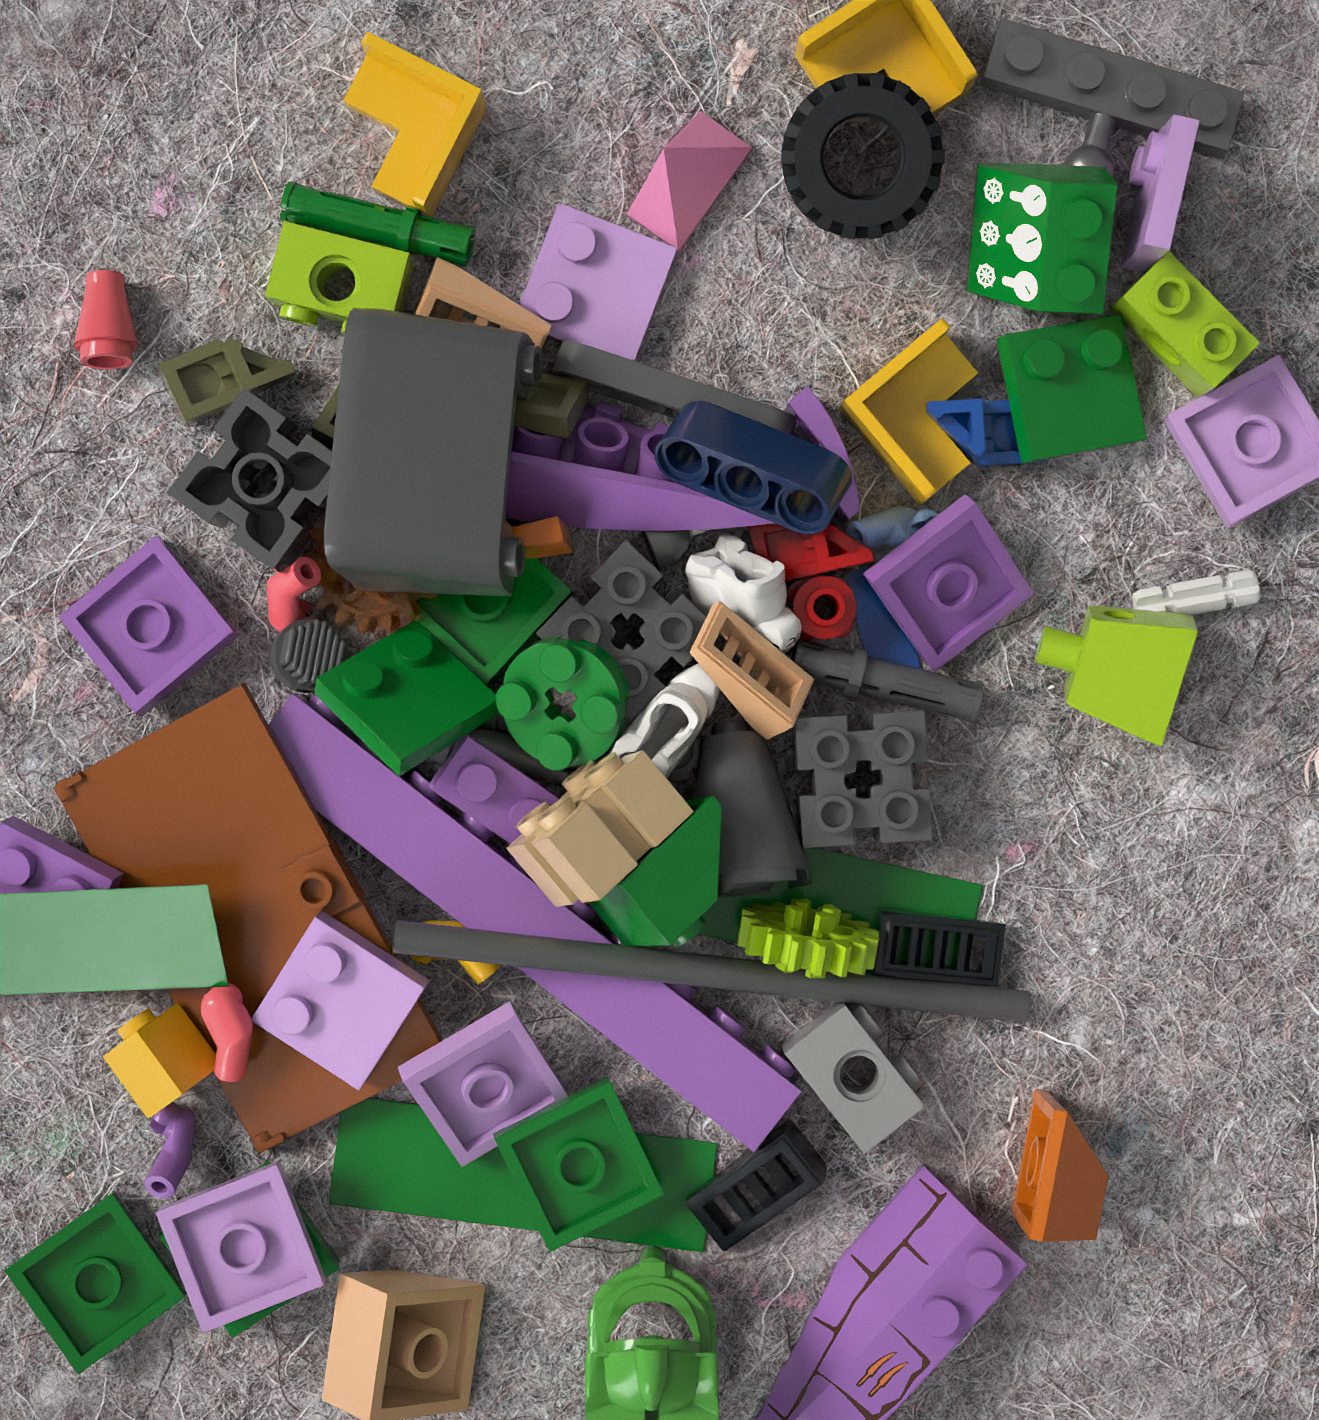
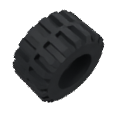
M847 74L827 81L817 87L796 108L786 128L782 144L781 164L784 181L795 205L816 226L826 232L829 231L837 234L842 238L853 240L855 238L876 239L893 231L898 232L908 226V223L913 218L921 215L929 206L930 198L934 191L937 192L940 185L942 164H945V149H943L941 139L943 134L939 122L935 120L930 111L931 107L923 97H919L911 90L910 86L900 80L897 81L882 74ZM855 117H870L883 122L892 130L900 147V164L895 177L885 188L870 195H852L839 189L828 177L823 162L824 147L831 132L842 122Z

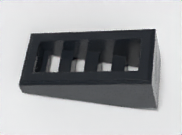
M879 907L876 930L879 931V945L875 966L871 971L876 975L998 987L1006 924ZM900 926L911 927L907 961L895 959ZM924 929L936 930L931 964L920 963ZM949 931L960 932L956 967L944 966ZM973 934L986 935L981 970L969 969Z
M789 1119L770 1132L755 1152L748 1149L689 1196L685 1204L721 1250L725 1252L821 1186L825 1180L827 1165L795 1123ZM782 1152L798 1172L797 1175H793L779 1157V1153ZM764 1165L779 1184L780 1188L775 1192L756 1170L760 1166ZM740 1180L743 1181L760 1203L755 1208L750 1205L735 1186ZM720 1194L740 1217V1220L734 1225L713 1200Z

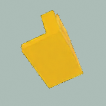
M853 0L802 33L798 37L794 55L815 88L827 81L847 74H882L891 79L900 80L910 86L911 90L919 97H923L928 103L933 116L967 95L978 76L974 66L931 0Z
M366 32L361 42L366 56L343 102L347 108L398 133L371 187L377 194L405 208L407 205L419 209L422 215L432 217L487 109L482 89L370 32Z
M944 318L936 322L849 395L839 407V411L919 506L970 464V461L949 436L926 414L927 402L947 401L978 374L976 369L946 335L951 327Z

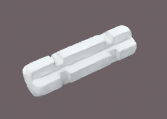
M1243 570L1226 574L1225 579H1221L1220 575L1172 583L1166 585V590H1162L1160 586L1140 589L1133 593L1132 603L1133 609L1196 615L1225 609L1226 604H1230L1231 608L1256 603L1260 600V587L1255 572L1253 570Z

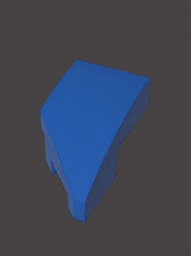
M982 398L929 401L926 403V414L980 467L1031 465L1046 462V460L1021 464L1009 400L983 401Z

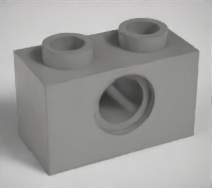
M834 1002L781 1045L784 1054L865 1155L925 1107L915 1092L924 1083L901 1054L890 1061L875 1041L884 1035V1032L863 1005L859 1004L851 1011L845 1003ZM854 1056H865L874 1062L873 1076L867 1083L861 1086H850L840 1079V1071L843 1064Z

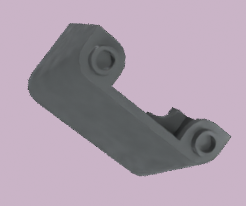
M353 308L350 311L344 332L324 525V548L330 567L360 590L512 596L514 577L522 576L525 565L524 541L521 537H514L511 525L505 520L516 399L526 398L531 385H539L542 375L540 347L535 346V343L527 333L385 309Z

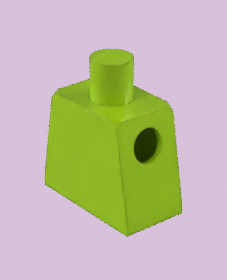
M1096 605L1089 606L1080 635L1044 626L1035 655V663L1068 672L1064 694L1065 702L1071 707L1145 741L1162 746L1198 629L1193 616L1183 613Z

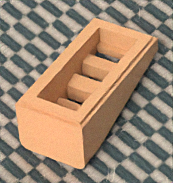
M438 257L414 311L416 315L487 326L488 322L491 321L499 324L501 329L527 333L535 343V346L540 347V350L551 328L549 323L458 266ZM440 301H444L446 303L451 304V308L447 307ZM465 311L476 315L473 322L463 317Z
M718 601L712 605L689 652L748 724L766 740L794 726L814 678L724 603ZM719 632L727 640L722 651L714 646ZM736 652L741 657L739 665L732 661ZM750 671L756 675L755 679L749 675Z

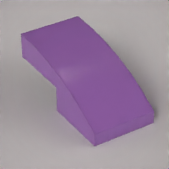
M807 386L787 403L784 410L796 417V425L811 443L841 456L848 464L852 473V484L835 511L841 520L846 523L860 511L853 469L834 423L809 386Z

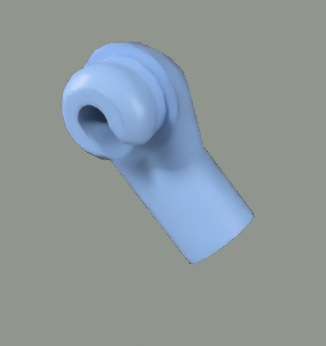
M894 506L850 522L847 525L846 533L869 549L882 544L897 547L939 514L930 509L915 511L903 506Z

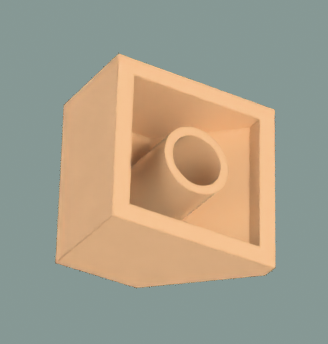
M391 1269L340 1273L322 1400L361 1420H399L468 1410L486 1285L474 1281Z

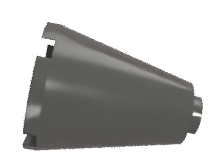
M729 721L713 725V735L702 738L700 742L693 799L714 796L722 806L718 897L770 893V888L774 887V882L788 881V890L810 885L812 883L811 867L805 850L802 848L801 838L767 740L756 731H751V726L747 721Z

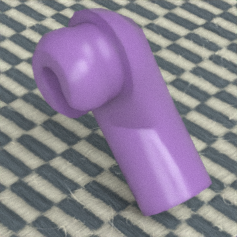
M171 1102L158 1111L150 1123L153 1132L168 1137L144 1181V1186L148 1193L159 1199H167L174 1195L191 1163L196 1118L187 1105L183 1109L174 1102Z

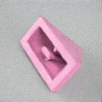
M700 111L662 150L629 209L627 217L662 242L678 248L677 252L679 253L752 151V147Z

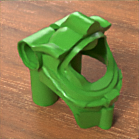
M656 1246L647 1247L641 1253L638 1264H634L633 1267L619 1272L602 1284L591 1300L593 1305L588 1315V1353H586L585 1420H719L716 1310L713 1309L711 1302L714 1300L703 1284L684 1271L665 1263V1254L662 1249ZM643 1302H662L672 1305L684 1317L693 1333L694 1342L683 1339H665L657 1335H647L639 1339L614 1340L611 1342L610 1338L618 1320L631 1306Z

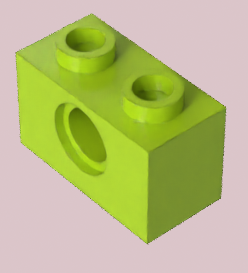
M284 221L265 297L274 306L281 308L279 317L284 320L316 327L318 318L342 323L341 333L344 334L348 315L353 308H376L404 312L415 262L408 252ZM340 271L352 273L355 276V288L349 297L341 301H331L325 298L324 285L332 274Z
M1170 251L1155 262L1109 308L1114 315L1122 314L1124 325L1197 398L1218 386L1260 344Z

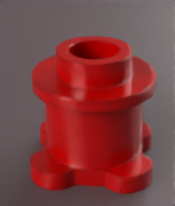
M818 576L808 581L797 580L788 587L786 592L787 600L793 605L792 612L798 617L802 626L800 639L810 641L813 638L838 639L850 633L856 617L857 603L852 590L842 578L837 576ZM819 596L827 598L832 603L833 611L827 620L819 618L814 612V602Z

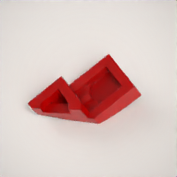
M830 522L821 532L808 535L795 532L776 523L748 526L754 554L772 563L779 561L784 564L785 582L876 561L874 551Z

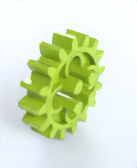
M806 898L791 899L790 905H785L778 901H771V906L753 903L752 908L744 907L742 910L737 946L746 948L745 954L749 956H763V963L768 965L775 964V967L784 973L805 969V976L815 979L825 978L826 972H831L839 977H847L848 971L864 975L866 969H874L879 945V931L869 929L870 923L866 921H852L851 914L841 913V910L832 904H824L817 909L810 908L811 901Z

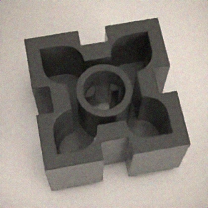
M243 387L213 429L226 439L213 458L197 451L167 493L211 525L223 529L230 519L237 523L239 528L231 537V540L272 570L280 571L296 559L314 534L302 522L315 504L326 510L332 451L309 434H306L298 446L288 440L297 426ZM275 469L277 476L274 480L277 481V485L271 494L264 492L256 498L254 492L259 486L252 483L254 475L259 470L270 474Z
M625 540L590 576L591 580L600 588L595 596L584 607L571 596L536 634L542 640L548 637L562 636L560 639H570L576 642L584 639L597 644L608 652L620 666L628 683L630 697L625 700L627 710L625 719L628 718V723H630L665 687L654 676L655 673L671 657L682 668L693 658L689 652L706 616L683 594L672 605L662 598L654 588L663 580V575ZM622 615L627 621L635 615L644 622L639 630L644 642L635 650L628 643L623 650L616 648L612 643L617 634L612 623Z
M925 711L866 713L867 729L848 730L847 715L797 717L792 727L794 768L797 770H810L811 792L796 793L797 826L802 848L855 845L854 829L873 828L874 839L879 843L932 840L930 790L923 786H913L912 763H928ZM867 760V769L876 771V783L868 785L867 794L856 796L855 787H846L844 781L845 774H851L856 771L857 761Z

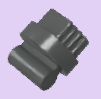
M319 619L295 621L281 630L272 643L270 651L272 669L285 687L301 693L315 692L316 677L345 661L346 641L341 640L340 635L328 625L327 621H320Z

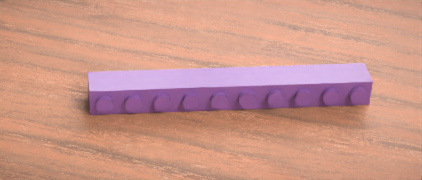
M315 692L310 699L303 694H292L269 723V727L315 810L466 928L624 945L614 933L610 935L591 920L596 911L588 902L582 903L578 899L573 905L555 907L512 855L509 856L490 841L496 833L466 813L459 817L441 803L442 797L433 792L428 786L431 779L416 770L410 778L406 774L398 776L360 738L340 724L341 719L315 695ZM517 967L753 1152H755L802 1092L799 1082L792 1077L797 1069L788 1058L770 1045H767L762 1052L742 1038L747 1028L732 1014L718 1005L710 1013L691 998L697 991L695 986Z

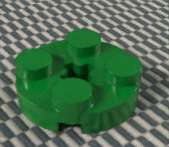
M562 636L548 637L530 646L512 661L505 673L503 685L498 689L495 698L496 707L504 717L506 726L515 741L528 754L538 759L544 767L553 771L563 770L568 766H583L591 760L595 761L614 746L625 732L628 718L625 719L627 711L625 700L630 696L624 673L608 652L597 644L584 639L576 642L570 639H560ZM554 688L561 694L568 690L575 694L577 700L571 707L577 715L576 717H570L567 713H560L553 703L555 700L552 695Z

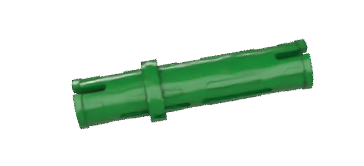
M292 181L287 183L282 196L280 208L287 209L286 211L282 210L280 213V220L282 222L286 221L362 241L381 244L382 246L408 252L411 256L414 253L433 258L438 257L463 267H467L472 255L475 240L471 238H474L476 235V227L422 215L419 209L407 205L406 210L390 208L369 201L314 189Z

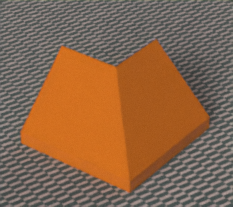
M1035 1089L1011 1212L1030 1240L1040 1242L1096 1240L1108 1175L1069 1113L1048 1091Z

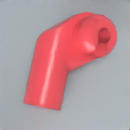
M298 558L272 575L267 581L268 618L271 625L279 632L295 621L314 619L313 617H305V613L311 611L313 607L309 601L300 598V595L316 586L321 580L320 568L311 558Z
M229 982L228 987H211L210 991L203 996L201 1001V1017L217 1046L214 1066L216 1077L226 1082H236L243 1079L246 1075L253 1023L248 1011L242 1004L243 995L240 989Z

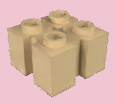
M643 750L626 755L622 759L613 752L597 764L591 760L586 765L579 766L562 783L567 792L561 799L551 806L545 801L526 814L516 825L521 835L506 849L555 907L573 905L578 899L582 903L598 901L638 865L636 862L650 848L657 847L694 811Z

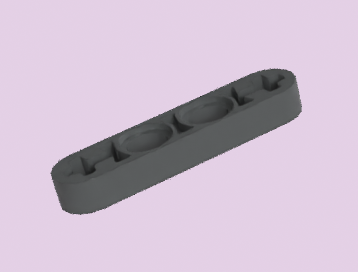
M561 342L551 371L553 375L583 379L587 382V390L674 419L683 406L689 402L701 400L713 403L790 435H793L797 423L796 417L773 406L578 342Z

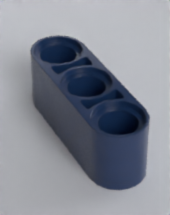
M701 400L692 401L683 406L655 449V461L659 470L675 483L795 532L807 535L817 534L827 527L852 484V473L848 464L841 456L713 403Z

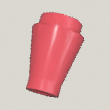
M96 270L86 274V290L74 341V348L80 352V362L84 366L105 370L125 368L132 365V353L139 348L125 291V276L120 272Z

